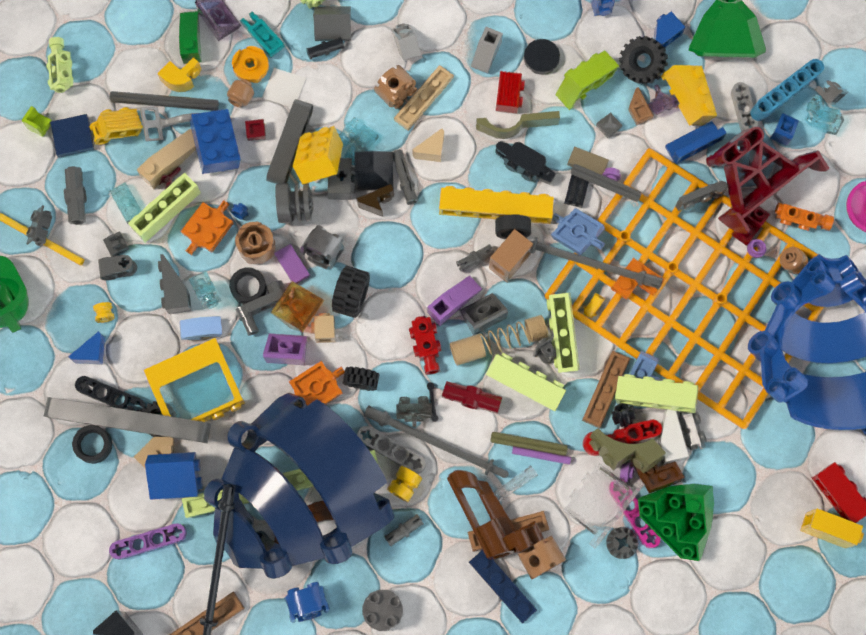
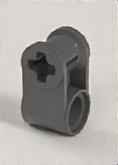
M128 255L104 257L98 260L101 280H114L116 278L132 276L137 271V264Z

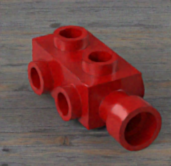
M416 317L415 320L411 321L412 327L409 328L411 339L415 338L416 345L413 346L415 357L419 356L420 361L424 360L425 365L423 367L426 375L438 373L440 368L435 358L439 357L438 352L442 350L440 341H436L434 336L437 333L435 322L431 323L430 317ZM426 326V329L423 331L419 329V327ZM427 344H430V345H431L430 348H428V349H425V348L423 347L424 345H427Z

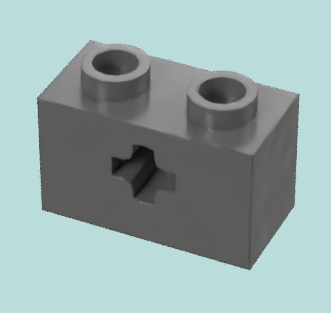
M340 158L337 174L328 177V199L351 200V194H355V182H352V176H355V165H352V158Z

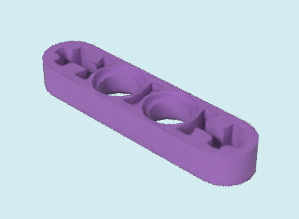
M178 523L115 541L110 545L109 553L111 557L118 560L129 558L181 542L186 538L187 530ZM175 528H178V530H182V533L179 534V538H177L176 536H170V541H168V537L165 533L166 530H168V534L174 533ZM156 533H161L163 536V541L160 544L153 543V536ZM137 539H142L144 542V546L140 550H135L133 547V543ZM126 542H129V549L131 550V553H129V550L127 549L121 551L120 556L119 554L114 553V550H117L118 545L122 548L128 547Z

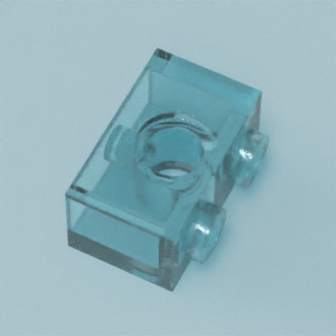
M207 271L189 279L204 309L214 308L219 304L218 302L222 301Z

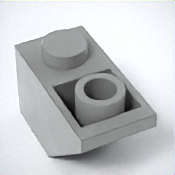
M398 24L395 26L396 28L391 29L399 54L403 60L421 55L416 34L409 24Z
M485 27L471 64L472 68L488 74L502 43L503 33Z

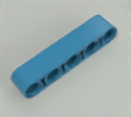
M812 59L758 100L750 111L751 117L756 121H762L817 79L824 70L823 62L819 59Z

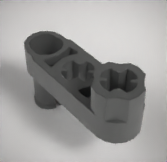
M282 280L274 281L266 286L269 294L250 301L235 310L239 320L243 322L248 336L259 332L253 318L254 315L284 303L289 299Z

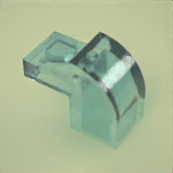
M814 95L811 102L807 105L806 111L808 114L805 121L811 127L821 132L837 135L844 121L840 109L826 107L822 97Z

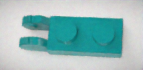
M252 11L249 13V16L255 22L254 25L251 26L244 18L240 22L272 58L285 47V44Z

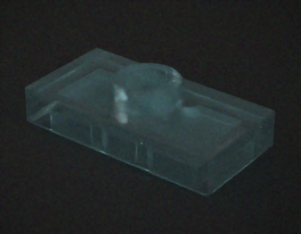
M126 182L109 191L127 224L142 211Z

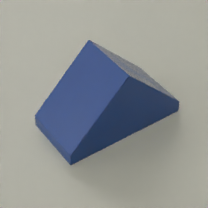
M98 331L68 357L75 364L103 365L105 337Z

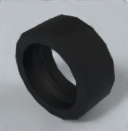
M512 214L501 216L495 220V234L501 239H506L514 229L525 238L531 235V219L527 216Z
M245 267L237 270L232 275L229 288L235 300L244 305L264 296L267 291V284L259 270ZM246 276H253L259 282L258 292L251 297H244L237 290L239 280Z
M88 425L79 429L74 435L72 442L73 451L76 456L84 462L91 464L105 460L111 453L113 445L109 433L96 425ZM90 433L99 434L104 441L103 449L94 456L86 455L81 449L83 438Z

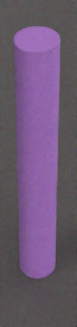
M515 446L512 449V454L569 465L571 461L569 456Z

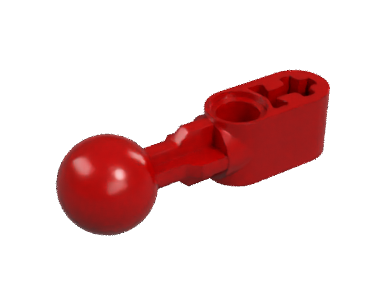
M652 419L614 430L612 434L606 436L626 444H639L647 442L652 438L655 440L662 432V425L659 421ZM649 427H650L651 430H655V432L653 433L652 431H647V430H648ZM634 431L637 434V438H631L628 432ZM589 432L583 439V448L591 456H600L599 450L594 451L589 444L592 440L590 438L592 432Z

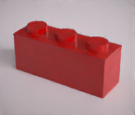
M834 462L814 475L812 480L841 518L857 523L866 516V498L862 497L857 491V485L846 477L844 468Z

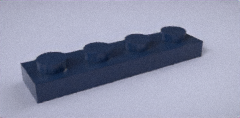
M483 549L468 562L522 624L537 611L534 605L496 562L486 557Z

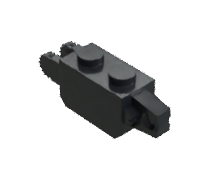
M503 141L496 144L495 153L504 160L505 167L512 172H518L525 180L533 182L539 180L550 185L555 178L556 173L546 166L545 156L521 142H515L513 146Z

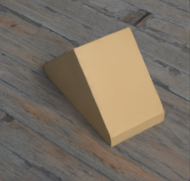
M440 129L412 149L413 157L419 160L441 162L444 130Z

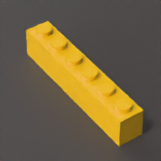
M446 186L445 188L441 187L439 215L496 220L504 215L517 214L529 217L531 223L551 224L554 197L548 194L531 195L528 192L515 194L506 190L493 192L491 189L479 191L470 187L456 189L454 186Z

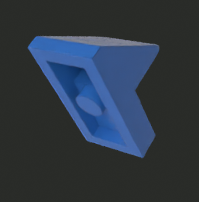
M782 113L770 139L787 146L795 134L799 120Z

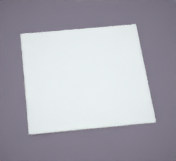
M274 68L262 98L292 107L294 100H298L306 78Z

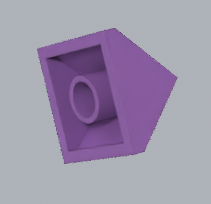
M269 333L263 352L264 360L266 363L305 366L307 336Z

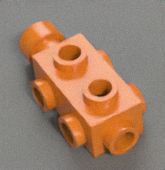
M777 203L775 208V218L781 219L780 223L789 226L792 223L799 224V229L807 231L810 228L816 229L817 226H821V229L829 231L834 222V216L821 215L787 204Z

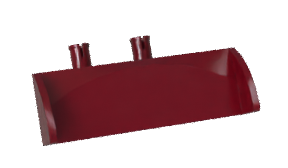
M760 127L746 129L734 136L733 139L718 149L713 155H709L706 158V163L709 167L724 166L731 208L718 217V219L733 231L744 234L749 233L750 229L743 218L807 168L819 172L829 170V166L819 150L798 155L791 161L763 142L764 132ZM750 151L749 166L736 162ZM772 162L782 167L769 179H766L761 171ZM738 172L744 173V175L739 178ZM752 179L757 188L743 198L741 186Z

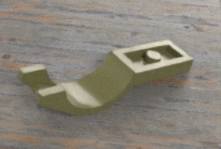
M560 112L522 114L516 125L505 129L493 126L487 118H476V130L497 139H508L518 134L522 128L559 125Z

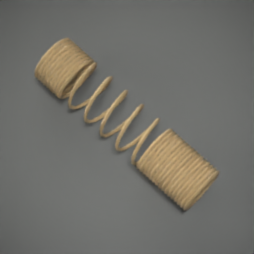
M538 315L527 320L525 319L526 330L521 322L516 323V332L508 324L507 336L500 327L497 329V338L489 330L488 343L481 333L452 343L450 342L455 364L458 366L486 357L481 336L492 355L490 332L502 353L499 329L502 331L509 348L512 349L509 339V326L521 347L518 323L523 328L529 344L548 338V329L543 316Z

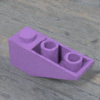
M469 275L434 300L427 307V313L441 326L476 296L482 288Z

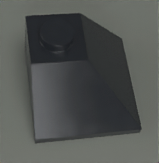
M354 152L356 190H378L390 184L394 189L393 152Z

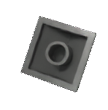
M351 6L315 7L313 14L315 41H331L339 37L342 38V41H351Z
M493 293L459 310L473 336L507 319L508 315L507 308Z

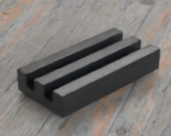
M571 174L564 204L582 208L589 181L585 180L580 203H578L576 200L582 178L578 177L573 201H570L569 197L575 175Z

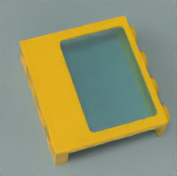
M216 338L144 369V373L164 416L206 422L212 418L217 420L224 416L223 413L230 410L231 412L237 411L245 404Z

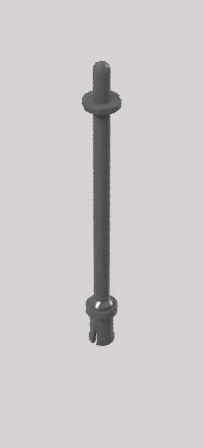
M537 237L531 241L533 243L530 250L532 254L538 250L634 279L640 286L647 285L658 290L661 287L663 278L647 274V271L642 270V272L637 273L539 243V238Z
M369 405L364 413V417L378 422L382 427L384 425L392 426L486 469L485 475H488L489 471L503 478H507L509 475L508 471L493 465L494 459H491L490 462L482 460L391 418L389 412H382Z

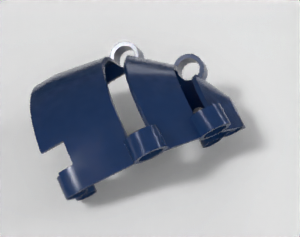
M287 393L277 398L251 424L238 421L230 427L227 438L230 446L234 447L222 478L209 482L204 491L206 503L215 507L213 536L217 543L222 512L218 507L221 499L217 500L218 495L223 489V484L236 485L233 501L235 508L229 514L224 550L235 566L239 568L263 569L265 575L271 579L285 576L294 565L325 558L329 564L343 563L351 557L354 545L387 526L395 517L390 500L375 493L388 482L373 455L358 435L338 414L318 399L307 406L304 398L292 393ZM247 431V437L245 441L241 443L242 436ZM269 441L300 468L329 509L337 526L334 530L322 535L312 512L294 486L273 464L255 452L259 446ZM239 493L262 515L279 544L271 540L264 531L256 532L254 530V518L244 507L239 498Z

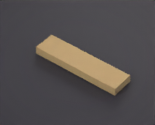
M439 65L394 117V121L409 131L453 80L454 75Z

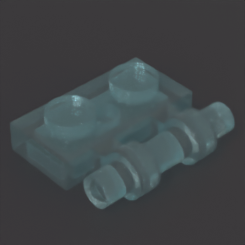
M356 117L348 121L343 131L339 134L344 147L341 154L346 158H352V163L354 164V152L368 151L379 138L378 134L366 125H363L360 129L356 128L360 122ZM350 133L354 134L353 138L348 142L346 137Z

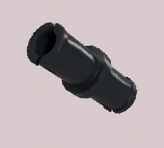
M339 37L328 42L322 41L319 45L306 48V51L311 60L312 58L324 54L327 56L330 52L343 49L344 44L342 38Z

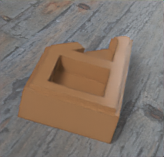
M637 87L628 109L636 125L650 120L654 116L639 87Z

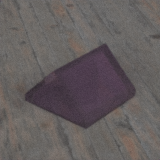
M223 0L195 1L198 14L218 41L241 27V24Z

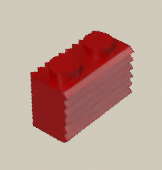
M500 71L495 111L517 114L518 108H522L523 97L519 96L520 91H524L525 80H521V73Z

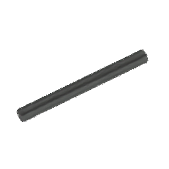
M118 91L110 92L111 102L214 111L219 109V101L214 99Z

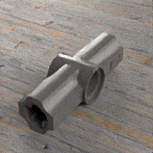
M71 166L65 169L66 188H64V199L68 210V222L81 225L86 222L85 203L87 202L86 190L83 186V172L81 167Z

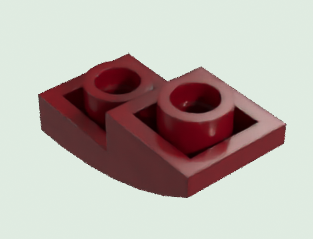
M758 206L744 217L750 232L744 234L734 231L732 236L747 246L770 216V213Z

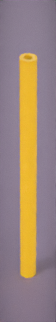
M0 213L1 222L26 235L28 230L26 226ZM47 238L46 243L43 244L80 266L85 261L83 258Z

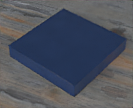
M87 114L51 121L58 158L95 150Z

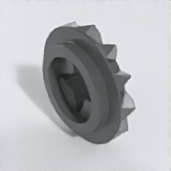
M625 527L613 529L608 534L606 540L608 551L618 559H627L633 556L639 544L637 535L631 529ZM627 536L626 544L629 547L623 546L618 550L620 543L617 539H623Z

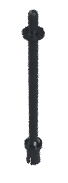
M223 484L222 498L218 504L222 512L205 618H201L199 622L204 626L203 635H211L212 627L218 624V621L214 619V611L229 514L235 508L233 501L236 485Z

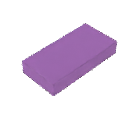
M291 244L274 253L293 285L310 277Z

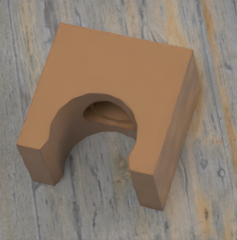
M514 229L490 257L489 269L505 282H508L531 255L529 250L533 243Z

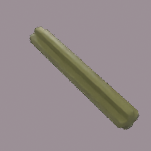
M492 432L490 439L492 443L566 456L568 446L564 444L499 432Z

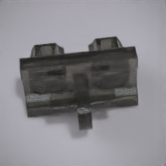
M400 397L399 403L396 404L397 419H405V422H412V427H416V422L424 421V418H431L432 405L429 403L428 397H418V404H410L409 397Z

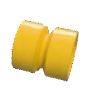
M401 465L395 474L396 480L391 481L387 490L408 503L414 494L413 488H417L423 478Z

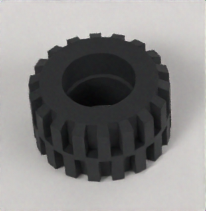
M350 266L343 268L333 293V312L353 318L359 315L369 287V272Z

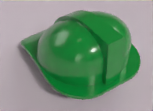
M0 255V328L8 327L14 333L21 329L19 321L27 313L29 298L27 289L13 262L7 257Z

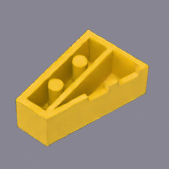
M673 65L660 75L663 80L666 79L671 88L669 90L671 95L675 94L679 101L678 107L689 126H703L717 116L702 66Z

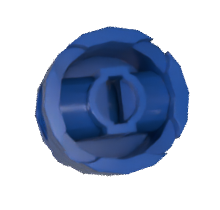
M319 582L310 583L307 585V588L301 590L298 587L292 588L287 591L288 595L284 598L289 609L290 622L292 623L296 622V618H298V622L321 616V611L323 610L325 613L330 611L324 595V587L320 586Z

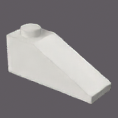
M664 409L661 424L662 432L659 435L658 444L666 452L661 460L662 464L684 460L689 455L676 411Z

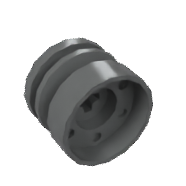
M289 183L276 184L275 197L278 222L291 223L293 214H296L298 221L302 222V213H305L306 222L312 221L314 209L313 195L309 183L303 184V191L300 190L299 183L295 184V191H291Z

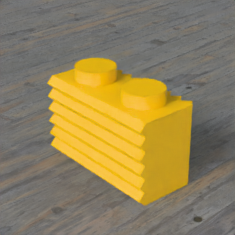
M128 107L121 108L119 111L106 109L100 113L97 119L104 140L138 136L143 128L137 109H129Z

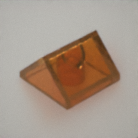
M292 281L272 309L271 314L290 329L304 332L324 300Z

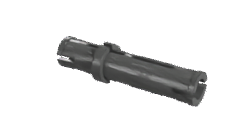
M403 150L393 151V160L400 179V188L404 192L407 205L415 204L418 201L414 190L415 184L411 180Z

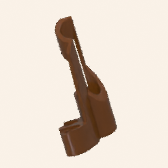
M455 470L448 475L447 480L489 560L503 558L516 552L519 553L544 539L535 521L518 530L515 529L488 482L480 481L473 473L464 470ZM462 488L476 489L491 521L481 526L479 525Z

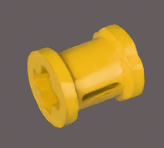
M97 121L90 124L89 128L93 131L94 143L96 145H102L111 140L103 139Z

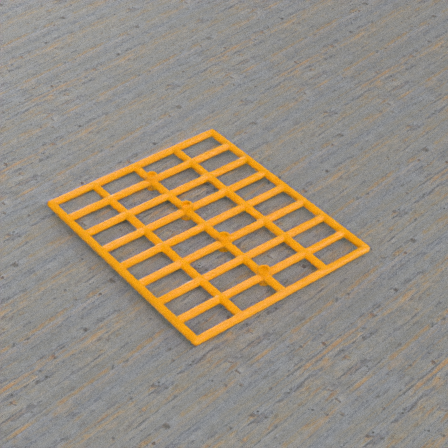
M648 148L623 184L631 187V184L650 157L666 166L667 170L648 197L641 193L639 201L643 204L626 229L621 232L606 223L605 221L623 197L616 193L597 221L604 225L606 232L617 238V242L603 262L610 264L622 246L628 245L642 254L638 261L643 265L650 259L665 269L662 278L665 280L660 289L656 291L654 296L649 294L646 300L631 293L628 299L641 308L620 338L602 327L622 298L619 294L615 293L596 322L578 311L599 280L611 288L616 282L606 276L604 270L569 260L544 297L549 299V295L555 294L576 264L591 274L592 277L572 305L573 317L637 359L640 352L626 342L647 312L657 317L665 324L645 353L653 356L671 327L689 338L669 371L659 364L656 365L654 371L666 379L674 380L675 383H683L684 381L675 374L695 344H698L714 356L695 383V385H698L697 399L742 429H747L769 394L762 384V377L750 370L756 360L751 353L742 365L725 352L745 322L759 331H765L767 326L750 316L768 286L771 285L775 288L781 283L774 278L781 268V254L767 274L750 263L753 257L748 252L742 258L726 248L734 232L732 229L729 228L719 243L701 232L721 202L731 208L730 198L724 194L713 200L696 227L678 217L682 210L678 211L676 206L670 212L656 203L654 200L674 172L691 182L683 195L695 191L697 187L703 188L708 186V184L658 152ZM650 207L667 219L648 247L645 248L631 239L630 235ZM766 221L761 226L763 229L756 238L764 241L767 235L771 233L787 243L783 251L789 247H796L802 250L810 259L818 255ZM675 223L689 232L690 236L673 261L668 263L654 254L653 251L671 225ZM698 238L715 250L696 278L693 279L679 270L678 265ZM720 254H723L739 265L722 291L716 294L701 283ZM746 269L763 281L742 311L728 302L727 296ZM676 276L690 285V287L671 315L668 316L652 306L670 277ZM697 290L713 301L712 306L696 330L692 332L676 320ZM810 303L803 305L812 311L807 319L811 321H816L824 308ZM724 307L739 318L720 347L716 348L701 338V335L718 309ZM786 353L784 355L785 360L789 363L793 356ZM722 360L739 372L720 401L716 403L701 393L700 390L719 361ZM747 376L762 386L763 389L742 420L725 409V406L743 378Z

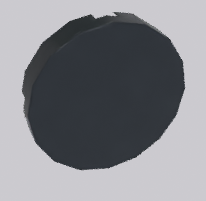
M534 40L525 49V65L535 74H549L559 64V48L550 40Z

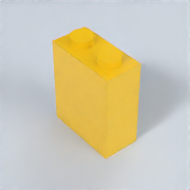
M818 508L805 513L800 529L801 532L845 549L860 544L864 536L862 525Z

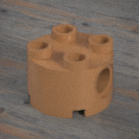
M396 65L397 69L392 67L386 71L377 82L379 86L374 87V92L389 107H394L395 109L400 108L404 100L417 91L415 87L416 81L400 65Z
M257 221L244 224L238 234H236V247L241 257L248 264H262L273 258L276 245L269 227Z
M552 535L518 554L531 580L566 560Z

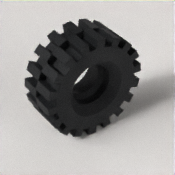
M637 36L635 40L632 38L629 40V44L623 46L625 47L624 51L621 50L620 52L622 57L619 58V62L621 63L620 69L623 70V74L638 84L653 83L655 79L659 80L661 73L666 71L664 70L665 66H668V62H666V59H668V55L665 53L666 49L660 42L648 36ZM643 53L648 54L651 58L650 64L645 68L640 67L637 63L638 57Z

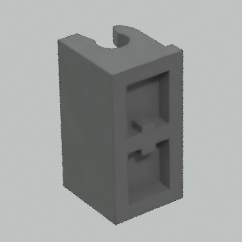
M826 81L830 85L828 89L820 86L815 88L820 96L830 105H835L848 93L838 83Z

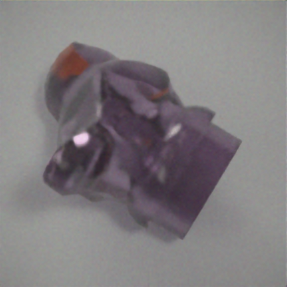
M656 84L654 86L655 98L648 104L652 112L659 115L664 110H671L673 107L678 108L679 101L676 96L663 93Z

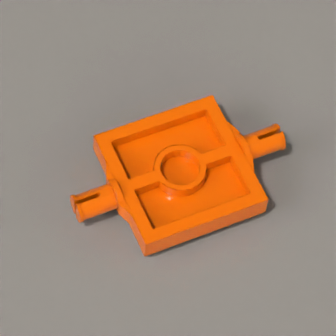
M223 200L217 209L202 202L180 231L192 242L185 250L188 254L192 256L197 247L205 248L211 253L214 251L234 224L231 219L223 214L229 206L227 202Z
M320 361L290 380L289 383L294 389L295 395L304 398L307 406L316 399L326 405L343 394L337 385L336 379L343 375L345 371L341 366L334 372H331Z

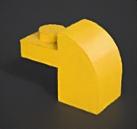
M193 57L181 70L169 61L157 74L160 81L172 91L186 92L194 87L192 79H195L202 69L199 62Z

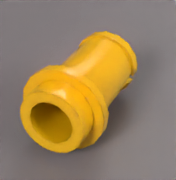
M595 293L589 304L584 306L583 313L589 318L597 316L596 312L605 301V298Z

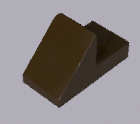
M391 184L356 198L357 205L360 209L383 217V211L379 203L391 201L394 197V190Z

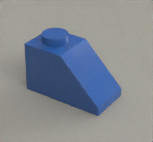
M672 11L667 15L663 14L656 21L654 39L665 48L682 36L685 26Z

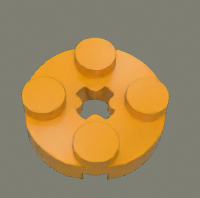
M248 46L246 49H240L234 54L232 67L235 76L241 81L245 79L250 83H259L269 70V62L262 49ZM254 61L255 66L248 68L246 63Z

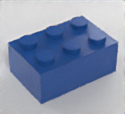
M224 109L191 114L190 126L202 174L239 169L241 159L229 110Z

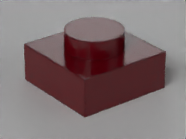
M264 119L245 121L248 141L266 139Z

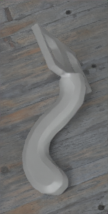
M158 107L140 108L145 141L164 140L162 129L190 122L191 114L196 113L163 119L159 116ZM145 110H154L156 119L147 120ZM157 128L159 138H149L148 129Z

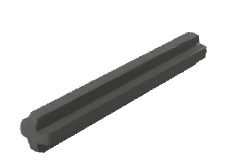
M574 164L572 166V175L636 202L641 197L642 192L580 165Z

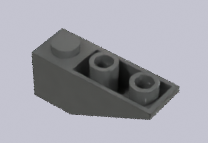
M160 254L161 261H158L159 272H162L160 289L164 291V297L161 298L162 308L168 314L192 311L188 289L165 256Z

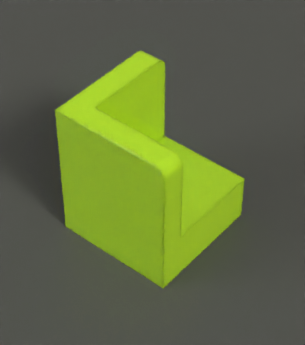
M31 106L21 121L28 130L44 137L51 126L52 120L38 113L36 108Z

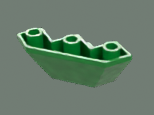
M716 0L703 15L688 51L701 57L756 58L766 52V47L757 17L742 0Z
M702 484L675 485L639 497L640 518L681 559L700 561L712 527L714 510L713 486Z

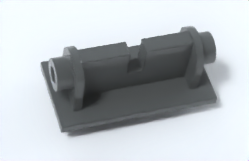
M44 205L38 210H34L30 220L32 224L26 233L28 237L27 245L32 241L37 246H43L46 243L48 231L42 229V227L49 229L52 215L50 211H43Z
M553 337L548 340L544 338L537 342L533 357L538 355L543 363H550L555 353V349L552 346Z
M680 412L679 419L682 430L690 429L691 431L684 434L687 447H690V451L698 449L697 445L705 448L704 443L707 440L704 431H701L699 427L701 423L699 413L688 414V412Z

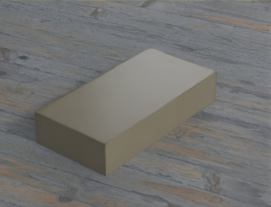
M574 146L567 165L572 167L574 164H577L602 175L609 159Z

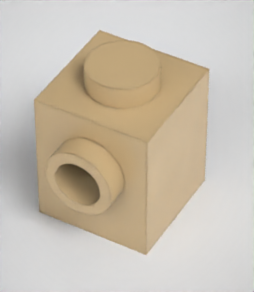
M320 313L319 316H314V322H311V333L315 334L316 343L335 342L334 315Z

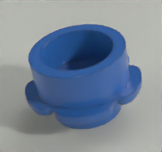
M233 204L231 213L235 217L244 220L246 216H249L248 208L244 204Z

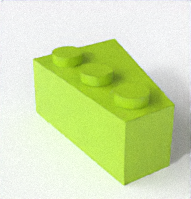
M605 50L599 54L595 53L588 61H582L577 68H571L564 74L565 78L555 95L571 110L576 100L579 98L585 99L587 97L585 93L593 88L596 90L613 77L619 65Z

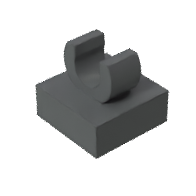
M120 231L103 239L111 257L129 250Z

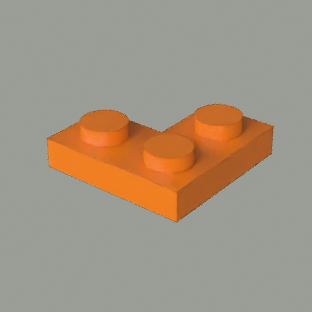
M635 258L625 268L637 273L644 270L647 271V274L661 278L660 275ZM619 276L611 290L627 300L638 283L634 279ZM638 285L652 296L658 290L647 285Z

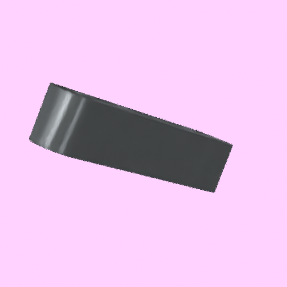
M297 99L294 100L271 161L266 181L274 184L288 182L300 136L304 134L306 126L309 124L313 112V104Z

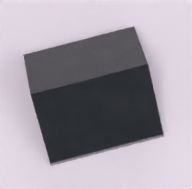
M118 610L114 611L93 630V635H143L127 613Z

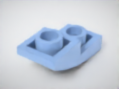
M221 316L198 317L179 322L181 340H200L201 337H221L222 335Z

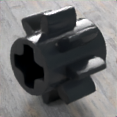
M626 403L616 405L614 411L611 412L614 424H620L623 428L633 424L634 419H636L634 407H628Z

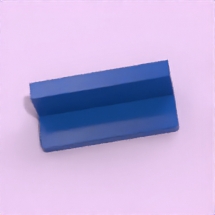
M713 121L666 144L665 148L674 163L678 164L719 143L727 133L723 127L717 129Z

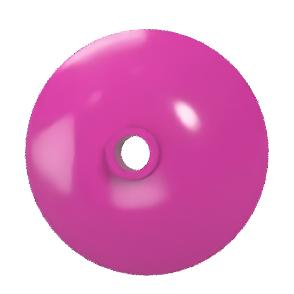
M866 181L859 183L851 190L846 202L847 214L857 228L866 232Z

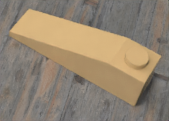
M191 128L149 157L137 169L140 177L153 189L159 185L163 175L171 174L196 150Z

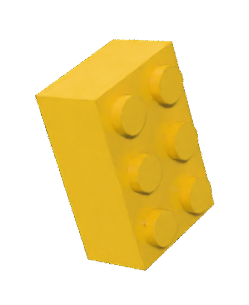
M335 126L323 127L319 131L308 132L300 136L293 168L302 185L337 174L343 143Z

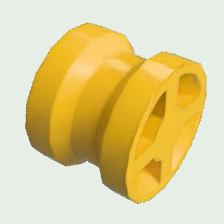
M102 302L93 306V311L96 312L95 321L97 323H105L115 319L111 311L113 308L112 303Z

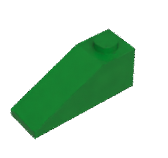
M198 11L180 13L179 49L184 64H187L193 57L198 62H202Z

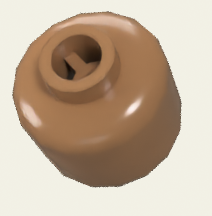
M242 79V81L235 80L227 91L228 101L238 108L247 106L254 95V90L251 87L252 84L245 79Z
M789 247L781 253L780 264L789 273L799 274L808 264V258L799 248Z

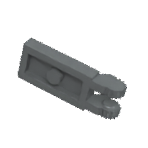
M724 181L710 184L681 196L675 206L678 211L682 209L689 210L699 202L703 204L712 198L717 199L723 196L728 185Z

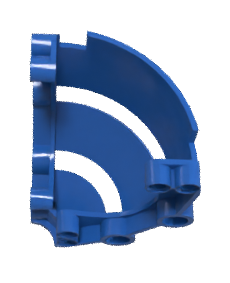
M819 254L808 262L792 282H782L774 288L771 300L776 305V308L765 331L756 333L749 340L748 350L761 362L762 384L766 392L777 402H785L787 404L791 418L801 423L824 429L866 428V372L843 377L806 375L797 368L791 367L783 354L785 352L795 358L815 363H841L866 357V279L848 255L830 259ZM852 300L858 303L865 311L853 318L829 323L807 320L795 313L806 303L820 307H832Z

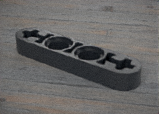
M81 376L75 381V388L78 392L111 407L120 409L127 407L126 410L135 411L133 407L128 405L131 402L135 405L140 403L139 405L142 408L136 411L143 412L142 409L147 408L146 403L142 399L90 377ZM87 381V384L94 388L93 390L88 388L82 390L80 385ZM100 388L107 389L105 397L100 398L97 396V391ZM118 395L125 397L124 403L121 405H116L114 401Z

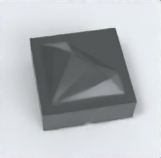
M611 112L596 124L607 138H610L623 126Z

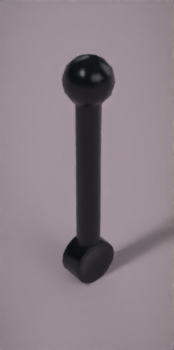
M429 382L427 389L430 393L431 420L437 422L439 417L436 415L434 384Z

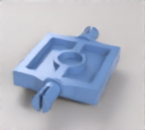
M577 208L564 218L557 213H554L552 216V220L558 223V227L551 234L552 238L578 255H582L591 245L600 250L604 247L605 243L597 239L604 231V225Z

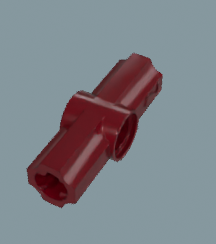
M446 381L442 393V398L461 403L464 407L475 410L479 408L498 414L502 397L483 392L478 387L462 386Z

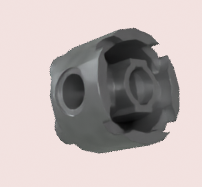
M317 225L306 238L300 251L303 256L307 254L309 256L307 259L316 266L327 269L329 266L332 269L344 251L343 239L337 234L332 235L324 227Z
M376 590L371 592L365 599L362 606V615L365 622L371 628L378 631H389L400 623L403 616V606L399 597L394 592Z

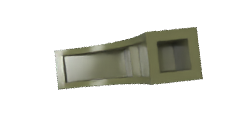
M599 428L593 431L590 436L592 440L589 444L594 451L599 450V455L604 463L610 466L613 471L631 459L634 466L644 474L660 463L666 454L653 438L644 443L626 444L611 439L601 432Z

